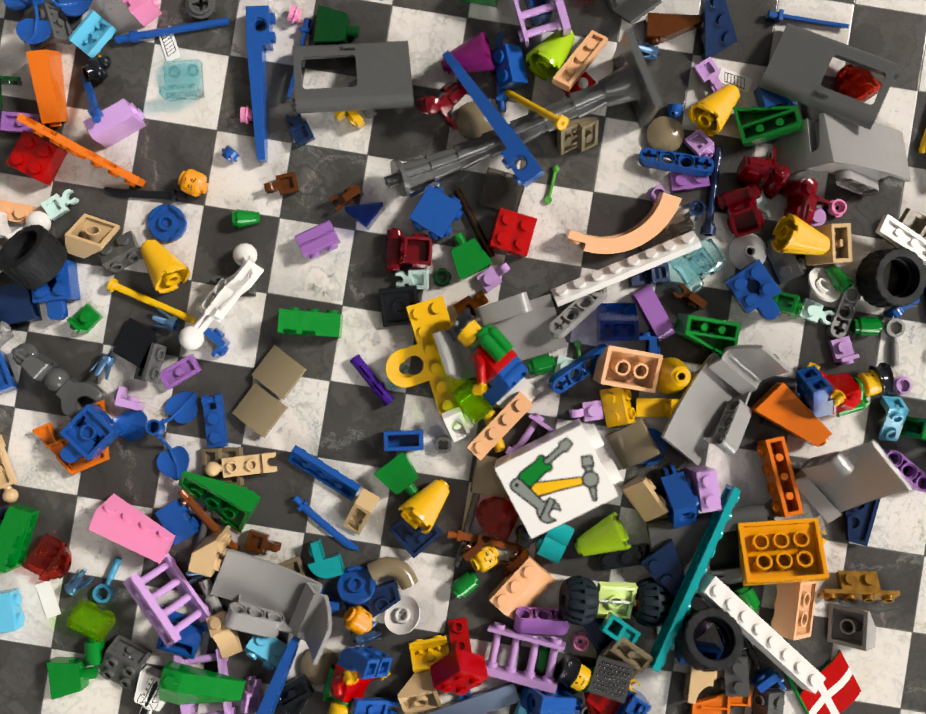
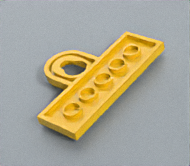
M443 296L405 307L417 344L399 349L388 357L385 365L388 379L394 385L403 388L429 381L440 417H442V413L456 407L464 410L477 406L469 379L458 380L446 374L433 333L447 329L451 324ZM410 356H418L423 362L422 370L414 375L401 373L399 365Z

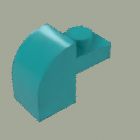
M321 539L313 540L308 547L311 558L314 557V560L308 563L311 572L325 579L343 575L345 568L340 552L325 556Z
M610 611L599 627L600 630L617 642L624 636L635 644L641 635L640 632Z

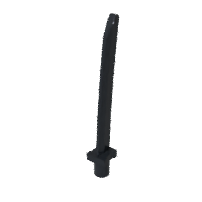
M104 188L111 195L120 197L170 199L174 202H178V199H186L187 197L185 192L176 191L175 189H170V191H143Z

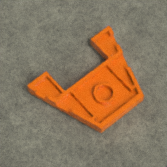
M105 400L93 403L97 404L106 413ZM52 422L33 429V433L42 439L43 444L56 455L55 458L71 476L110 460L108 446L96 459L87 460L82 456L76 462H65L60 456V451L68 441L65 438L58 439Z
M751 688L750 697L726 696L724 692L698 699L696 704L691 703L690 714H730V706L751 707Z

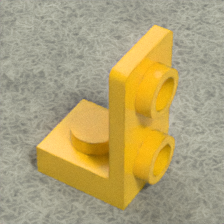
M636 398V416L670 418L679 399Z

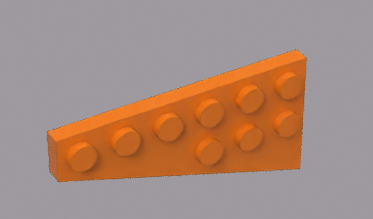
M19 113L16 120L32 128V133L83 160L86 158L92 160L90 164L99 169H102V167L109 169L107 173L116 178L122 176L125 178L124 182L134 188L136 185L144 186L146 180L22 113Z

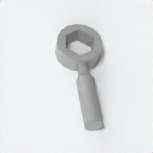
M897 318L887 320L883 326L884 333L888 337H892L891 366H899V344L897 337L903 335L906 328L904 322ZM893 322L899 325L897 333L890 331V325Z

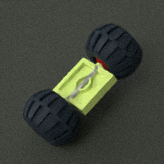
M577 575L565 579L561 584L559 608L562 618L576 626L586 625L595 618H606L610 611L620 619H630L632 613L637 623L653 628L663 625L671 609L670 592L665 587L659 586L652 578L642 579L636 583L599 581L596 587V584L591 579Z

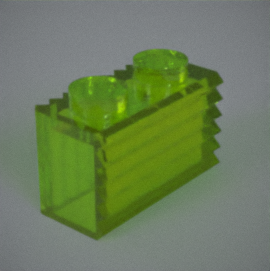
M468 379L450 395L472 423L476 424L490 413L493 407L482 395H474L473 385L478 383L475 380L471 382Z
M80 600L67 618V627L102 643L115 625L116 617L110 610L105 609L103 611L97 608V605L91 601L85 602Z

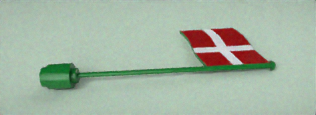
M743 583L737 584L733 588L734 593L757 614L756 610L760 605V601L753 587L743 586ZM838 650L830 663L819 671L826 679L816 694L804 689L799 693L792 679L785 674L805 714H841L854 702L861 692L841 650Z

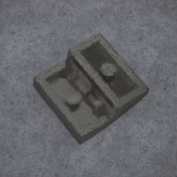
M489 167L477 204L492 210L504 208L518 212L525 186L516 183L512 177L514 174Z

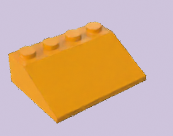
M818 518L737 524L743 586L824 581L829 578Z

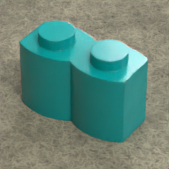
M563 523L546 531L543 538L539 537L535 544V548H537L536 553L558 564L575 529Z

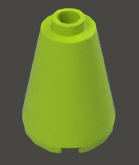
M557 30L528 52L525 60L526 62L529 61V69L537 77L545 81L547 78L553 79L564 65L575 40L572 30L571 34L563 36L562 30Z
M616 512L609 514L576 538L575 548L578 554L582 553L583 556H591L631 548V544L627 545L626 543L629 537L621 519L616 520L615 518L618 515Z

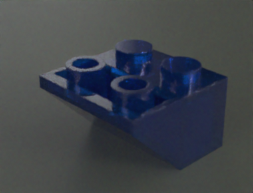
M601 303L596 308L597 342L639 340V319L635 303Z

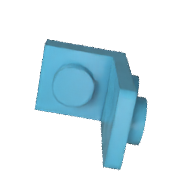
M882 396L880 403L886 415L878 438L879 440L898 441L909 409L901 397Z

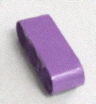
M650 285L631 294L653 336H657V342L675 333L673 324Z
M882 449L887 457L890 454L892 455L891 462L910 484L912 490L926 492L925 472L900 452ZM906 466L907 472L903 474V468ZM919 479L922 480V483H921L920 486H918V481H919Z
M521 606L516 609L513 628L519 633L561 636L567 634L570 623L562 618L559 608Z

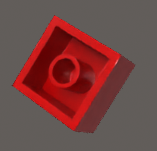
M23 130L6 164L50 186L67 152Z
M499 208L495 214L487 247L521 258L526 257L537 218Z
M459 649L453 650L430 666L433 688L442 690L445 693H456L459 696L467 694L469 690L480 686L481 682L489 678L483 655Z

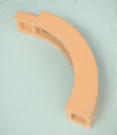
M659 192L652 209L643 220L631 229L616 235L592 236L567 229L565 236L573 244L580 245L583 242L581 249L586 252L597 254L625 252L643 245L660 233L674 216L682 198Z

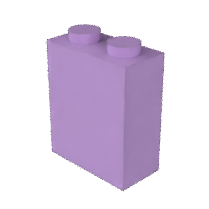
M124 98L102 110L104 116L101 117V122L94 123L92 117L83 121L91 138L106 148L146 126L143 120L145 116L140 108L137 109L133 103H129Z
M705 465L685 468L686 478H689L692 484L691 491L693 495H697L699 500L698 510L701 512L722 510L717 471Z

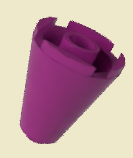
M485 31L478 33L450 51L467 73L492 71L495 69L492 50H490V43ZM443 57V60H441L443 71H447L449 75L454 74Z

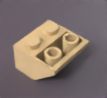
M851 223L812 226L829 238L830 248L823 255L805 254L806 266L843 265L853 262Z
M637 475L620 487L643 521L647 522L669 512L665 507L668 505L661 495L659 496L657 492L655 493L656 487L650 479Z
M227 525L202 540L192 552L188 571L211 577L215 571H219L227 552L225 551L226 546L229 545L232 534H230L231 526Z

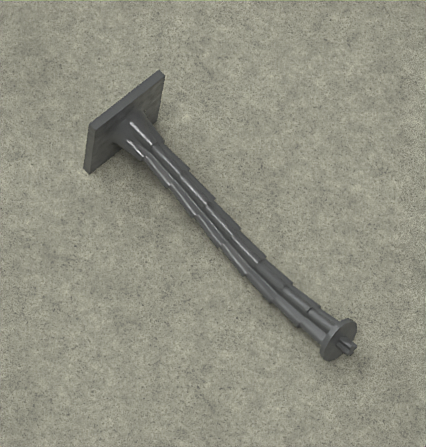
M630 29L623 33L612 58L616 68L615 72L599 80L598 84L570 93L569 97L542 107L557 116L564 115L568 118V121L576 118H583L606 105L609 107L630 102L639 127L643 128L650 123L663 104L634 32ZM535 112L512 120L509 124L524 144L547 131L550 133L557 129L553 122ZM491 130L483 133L481 137L453 145V148L425 155V158L401 163L396 158L390 162L392 175L384 177L385 184L388 188L396 186L400 195L406 197L410 195L411 188L432 179L435 181L459 169L465 170L489 157L492 159L500 155L506 149V146L496 132Z

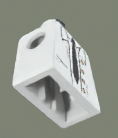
M146 665L140 671L134 702L142 705L139 714H151L153 710L160 711L166 704V701L159 699L158 689L163 671Z

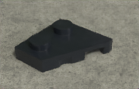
M305 674L284 685L277 703L282 714H300L315 691Z

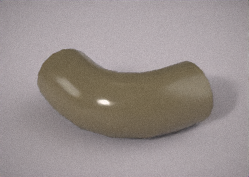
M386 556L367 564L368 571L374 581L385 576H392L398 581L402 590L415 585L419 581L408 563L396 557Z

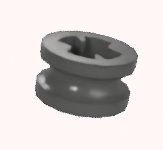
M446 436L437 438L435 441L436 451L442 454L450 451L452 447L451 440ZM440 440L443 442L448 441L449 444L447 446L449 447L446 450L444 448L439 449L438 445L440 444L438 442Z

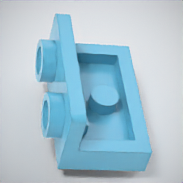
M91 10L68 39L90 58H94L117 30L94 10Z
M254 634L244 651L247 652L246 655L250 659H258L263 662V667L270 671L273 669L276 671L288 645L276 637L269 638Z

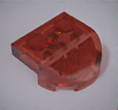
M849 64L838 71L834 91L865 102L878 94L882 84L871 74L870 70Z
M493 496L487 500H482L476 510V518L480 528L487 534L507 542L519 517L516 508L511 501L501 497Z
M45 533L24 560L21 567L39 575V580L42 581L60 579L68 573L71 567L72 555L70 548L63 541Z

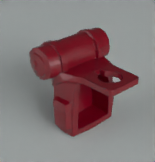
M449 82L442 86L440 89L441 93L436 97L426 96L420 97L417 100L419 112L422 114L437 113L452 130H457L459 127L449 117L447 112L464 97L467 91L460 83Z
M772 146L767 159L744 156L736 170V180L744 184L757 183L759 186H762L765 197L773 199L779 194L781 187L787 182L790 175V169L787 166L777 165L776 146Z
M814 178L787 180L780 190V194L783 197H788L784 216L787 217L789 216L788 214H793L810 226L816 211V205H830L831 202L815 194L818 184Z
M757 183L747 184L746 186L717 195L716 204L721 210H726L729 217L727 225L731 234H734L736 238L763 230L764 216L762 210L757 207L756 199L761 197V188Z
M397 228L387 230L385 239V270L397 272L401 269V265L425 269L426 266L431 265L433 252L431 237H428L427 234L413 233L412 236L402 235V231Z

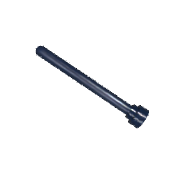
M716 146L713 161L715 166L711 174L706 220L700 228V235L712 237L716 234L713 219L723 150L721 146Z

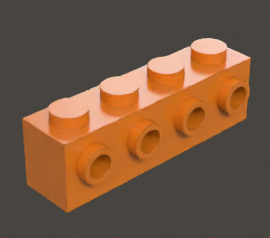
M784 436L757 441V453L762 459L763 464L761 468L767 479L766 488L772 498V511L776 514V517H790L803 514L804 511Z

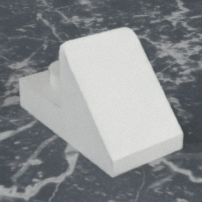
M460 407L441 414L453 442L471 436Z

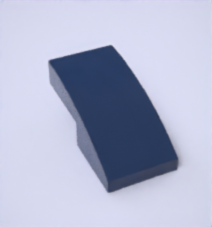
M668 262L628 278L629 287L671 281Z

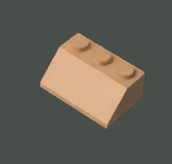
M607 345L597 360L593 380L604 385L655 393L663 355Z
M528 555L526 561L514 571H510L509 575L489 594V601L503 614L514 620L518 607H531L556 579Z
M818 581L776 584L777 595L773 603L775 610L774 617L771 620V627L781 637L793 641L811 637Z

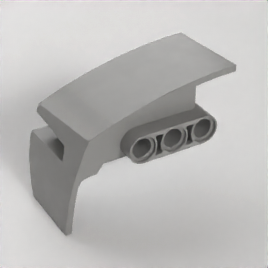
M823 112L819 114V121L814 122L810 119L802 120L804 130L779 137L774 142V146H776L777 165L787 166L790 169L789 176L807 170H814L816 172L826 171L835 175L836 185L866 197L878 194V180L887 176H892L906 182L911 181L903 133L874 122L869 130Z
M523 292L474 309L477 317L475 321L484 328L487 324L497 327L514 345L511 350L521 359L519 362L567 347L565 337L556 339L550 332V323L558 316L551 293L529 300L527 293ZM446 329L433 333L446 374L458 380L476 377L473 362L470 360V355L476 348L472 351L471 346L464 347L458 339L453 341L451 334L445 332Z
M736 345L724 348L721 357L715 352L710 354L679 400L661 437L695 466H699L709 443H713L726 455H733L740 446L752 415V409L747 405L751 393L757 390L762 380L789 373L790 368L764 345Z
M870 441L841 452L836 451L812 457L801 465V470L794 476L804 511L803 514L790 517H776L771 507L772 498L764 504V507L768 508L770 518L773 521L818 518L819 526L840 517L842 515L841 512L879 498L911 491L912 487L875 441Z
M227 549L210 591V595L235 601L229 606L223 621L224 625L232 630L269 638L277 637L279 631L292 633L295 638L302 639L307 643L314 665H317L332 631L331 606L328 596L320 594L323 588L322 584L276 563L243 552Z

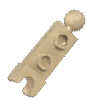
M0 434V490L4 489L2 494L4 502L14 503L18 500L19 493L11 485L18 482L5 450L4 439Z
M276 452L221 458L222 464L214 461L207 463L205 473L210 477H214L223 472V478L277 472V466H270L267 463L269 458L276 456Z

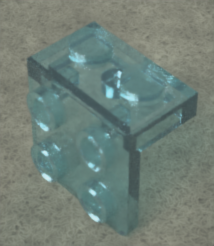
M199 59L164 62L165 86H159V94L167 101H178L181 99L196 100L197 98H205L202 62Z

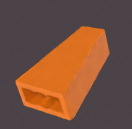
M46 49L26 51L41 123L49 124L50 127L62 126L61 122H68L61 52Z
M777 382L751 407L752 412L811 446H823L828 442V437L832 434L784 382Z

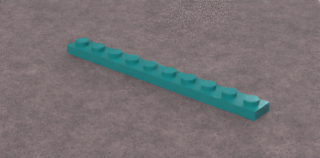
M726 484L720 497L722 510H715L671 605L669 614L649 654L654 657V661L649 665L652 670L659 672L661 667L665 665L668 651L674 645L677 631L683 625V618L690 610L691 600L698 592L700 580L706 574L709 560L714 556L715 547L723 536V529L731 519L732 509L739 501L741 490Z

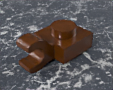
M295 172L276 175V182L264 184L267 194L279 191L282 196L300 192Z
M351 185L344 190L345 193L341 197L332 196L329 199L331 203L339 201V205L334 208L336 211H340L345 205H349L364 195L358 185L355 187Z
M681 283L678 284V287L681 288L682 293L672 292L674 298H684L687 301L686 305L693 310H702L708 303L693 291H689Z
M481 290L474 295L473 299L468 295L453 306L458 315L469 308L470 313L475 316L474 309L485 305L489 301Z
M251 529L249 530L244 549L260 554L265 553V549L277 552L280 551L282 543L268 540L270 534Z
M485 531L478 533L476 542H469L461 548L462 552L459 555L464 561H469L483 547L491 544V539H488L486 542L482 541V536L486 534Z
M525 548L519 552L517 550L509 556L510 560L500 561L496 569L504 567L506 570L502 576H508L510 571H514L526 561L529 552Z

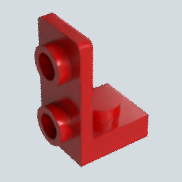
M466 617L448 620L452 651L459 649L472 653Z

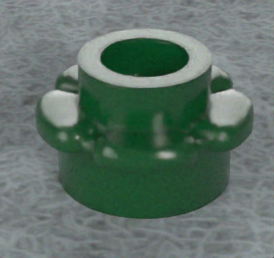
M445 268L435 271L433 273L435 285L447 286L451 280V273L447 272Z

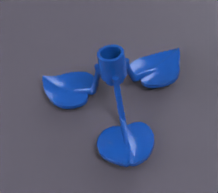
M3 0L6 7L15 12H22L27 6L31 7L33 4L35 19H23L16 26V33L24 43L38 44L50 36L51 25L46 20H39L37 5L44 3L45 0ZM50 0L56 7L61 8L65 15L72 17L85 14L92 3V0H58V2Z
M186 391L172 396L165 405V412L171 415V417L161 419V421L156 419L148 421L143 411L133 409L127 410L113 418L124 430L120 435L126 440H141L145 435V430L148 434L157 436L168 448V450L162 451L157 458L158 469L164 475L176 481L180 480L182 472L188 469L189 454L182 446H176L172 449L162 437V434L165 432L164 424L175 419L180 424H186L196 417L198 404L195 392Z

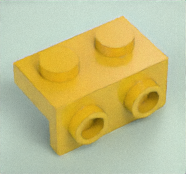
M613 387L599 390L607 428L635 422L636 413L631 405L632 394L630 389Z
M436 635L431 639H417L408 644L414 673L430 670L432 664L450 653L446 636Z

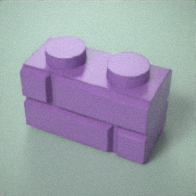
M330 220L295 236L303 256L306 259L310 257V260L321 256L320 252L324 250L328 252L338 248L337 244L341 243Z

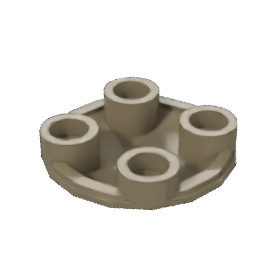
M474 101L467 102L457 111L455 122L459 127V132L466 139L481 137L483 133L492 129V126Z
M661 116L654 119L647 127V141L651 148L674 152L683 142L684 129L675 118Z
M324 648L317 665H314L310 651L307 650L301 659V674H305L313 685H324L330 666H336L338 662L335 652L332 649Z

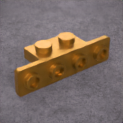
M838 570L836 577L839 589H822L817 594L818 599H824L825 601L843 599L845 602L855 600L873 602L875 600H882L883 603H891L900 596V591L881 590L877 571Z

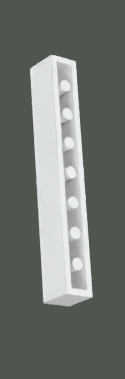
M705 574L700 580L697 593L713 608H719L734 617L742 629V634L799 687L816 694L826 677L716 576Z

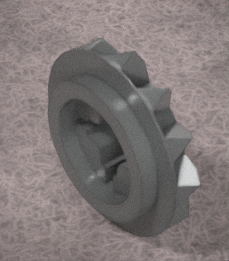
M186 0L185 5L188 13L195 19L201 20L207 17L210 18L211 14L215 12L217 5L216 0H203L206 5L203 6L201 11L199 6H197L201 0Z

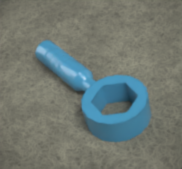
M115 556L106 576V582L97 585L93 589L92 595L96 602L106 603L114 596V588L110 583L122 562L121 557ZM104 587L108 591L107 598H102L98 594L100 588Z

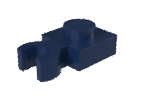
M288 114L286 115L288 122L294 125L289 130L298 147L315 140L307 121L301 122V114H297V118L294 120Z

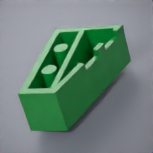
M798 106L733 107L742 144L745 148L804 130Z
M289 307L288 310L279 309L277 332L291 335L342 338L343 315L338 314V310H327V313L319 312V309L308 308V311H300V308Z
M678 313L675 333L711 353L715 352L721 357L724 348L737 345L741 323Z
M15 504L9 506L5 511L4 519L0 525V572L7 573L24 565L40 510Z

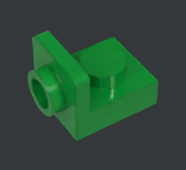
M780 292L774 296L773 300L778 305L780 313L789 314L791 319H796L797 314H801L803 303H801L799 295Z
M86 304L74 317H68L67 321L70 323V328L76 333L88 334L103 316L90 304Z

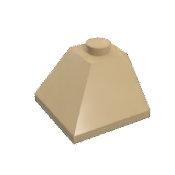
M84 213L64 235L67 253L85 259L101 251L119 231L120 225Z
M430 670L414 673L397 695L404 714L426 712L442 706L440 692L433 688Z

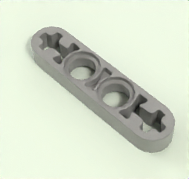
M857 268L851 270L848 274L853 278L852 281L856 283L855 274L858 271ZM856 284L849 288L855 291L856 296L853 300L847 297V291L840 294L833 311L835 316H831L830 322L832 323L827 326V333L832 338L844 337L848 332L861 299ZM842 307H846L848 309L849 313L847 317H842L840 315V309ZM839 325L838 329H840L841 332L836 333L834 327Z
M607 287L598 290L597 294L593 292L576 299L550 323L551 335L556 339H560L571 332L606 300L608 296ZM585 301L591 303L588 307L580 306ZM569 314L577 315L573 320L567 318Z

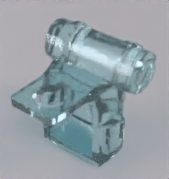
M703 239L701 241V248L668 261L672 269L676 271L691 292L700 291L705 284L703 279L709 274L717 273L724 267V263L727 261L712 239Z

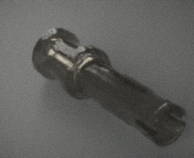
M686 216L683 221L671 224L669 229L657 234L654 238L639 246L638 249L642 252L690 231H695L694 223L689 216Z

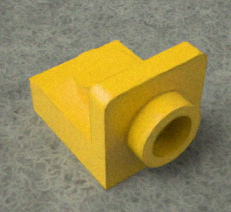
M339 111L334 114L339 122L346 117L353 127L357 125L361 129L366 125L357 111Z

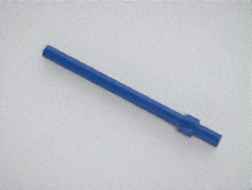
M228 17L140 32L134 30L129 31L128 34L116 35L114 39L116 44L130 41L136 43L142 39L229 25Z

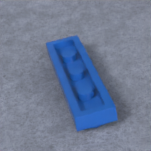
M296 445L287 459L288 462L351 501L361 487L354 480L347 478L338 470L333 469L322 460L317 459Z

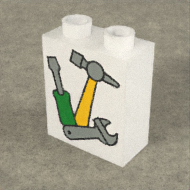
M578 418L496 460L494 469L531 539L618 497L614 484L623 479L612 458L602 463L595 449L605 444L594 423L584 428Z

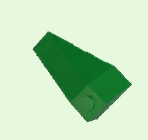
M187 471L182 472L178 483L192 497L205 502L207 505L206 509L210 512L214 510L221 516L220 521L231 526L232 529L239 533L243 531L261 498L254 491L245 487Z
M170 661L163 668L158 687L159 699L177 705L240 701L246 680Z

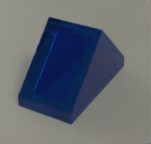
M383 202L345 207V212L367 230L371 228L385 210Z

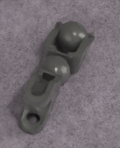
M30 343L19 344L11 351L16 364L22 366L33 379L40 382L44 381L45 386L49 390L57 392L56 395L61 399L63 413L71 419L83 409L81 401L84 396H88L95 401L104 400L107 396L106 392L95 382H79L75 378L70 379L67 371L57 368V362L40 353L36 346Z

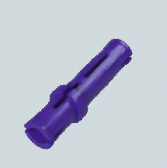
M359 354L350 360V363L371 387V392L375 393L385 406L395 399L384 387V382H380Z

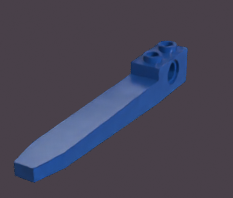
M246 6V46L256 153L259 162H267L266 51L273 50V44H276L275 31L273 32L276 17L269 6ZM260 26H266L263 31H257Z
M447 50L442 56L506 146V149L501 152L503 156L502 163L508 170L510 168L515 174L512 177L518 185L522 184L527 188L543 176L545 172L516 132ZM520 160H525V167L522 169H518V162Z
M294 636L291 638L256 714H274L301 639Z

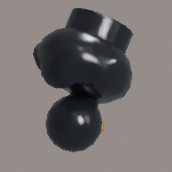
M99 54L97 59H88L86 65L81 67L87 81L103 82L108 77V72L104 69L111 66V59L106 55L100 56Z
M521 524L515 530L517 536L515 542L529 548L531 543L538 540V536L531 539L524 524Z

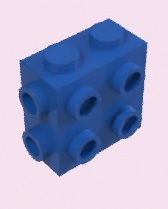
M429 185L411 213L409 220L414 228L420 231L421 229L428 232L427 235L436 241L438 238L443 240L444 237L448 238L453 230L452 224L454 221L458 222L463 214V211H461V201L452 195L448 197L443 194L445 191L440 187Z

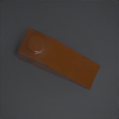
M648 13L644 19L643 42L650 45H659L696 29L703 23L701 15Z

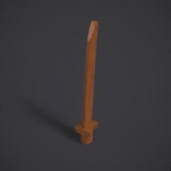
M184 489L178 492L183 499L181 502L183 506L187 504L213 533L221 529L193 499L194 497L189 495ZM232 539L229 545H227V547L234 550L240 549V546Z
M462 530L447 531V538L455 539L456 541H477L476 534L465 533ZM482 536L483 542L491 539V546L512 551L517 550L518 552L523 549L521 545Z

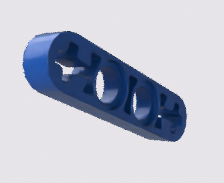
M654 148L642 149L638 159L639 164L646 168L700 177L710 176L715 166L714 161L708 157ZM669 158L672 162L665 164L662 162V159ZM688 161L691 166L684 167L681 165V162Z
M599 344L552 375L548 381V387L555 393L560 394L593 373L597 360L607 345ZM592 359L591 366L586 368V361ZM573 369H577L576 376L570 378V372Z

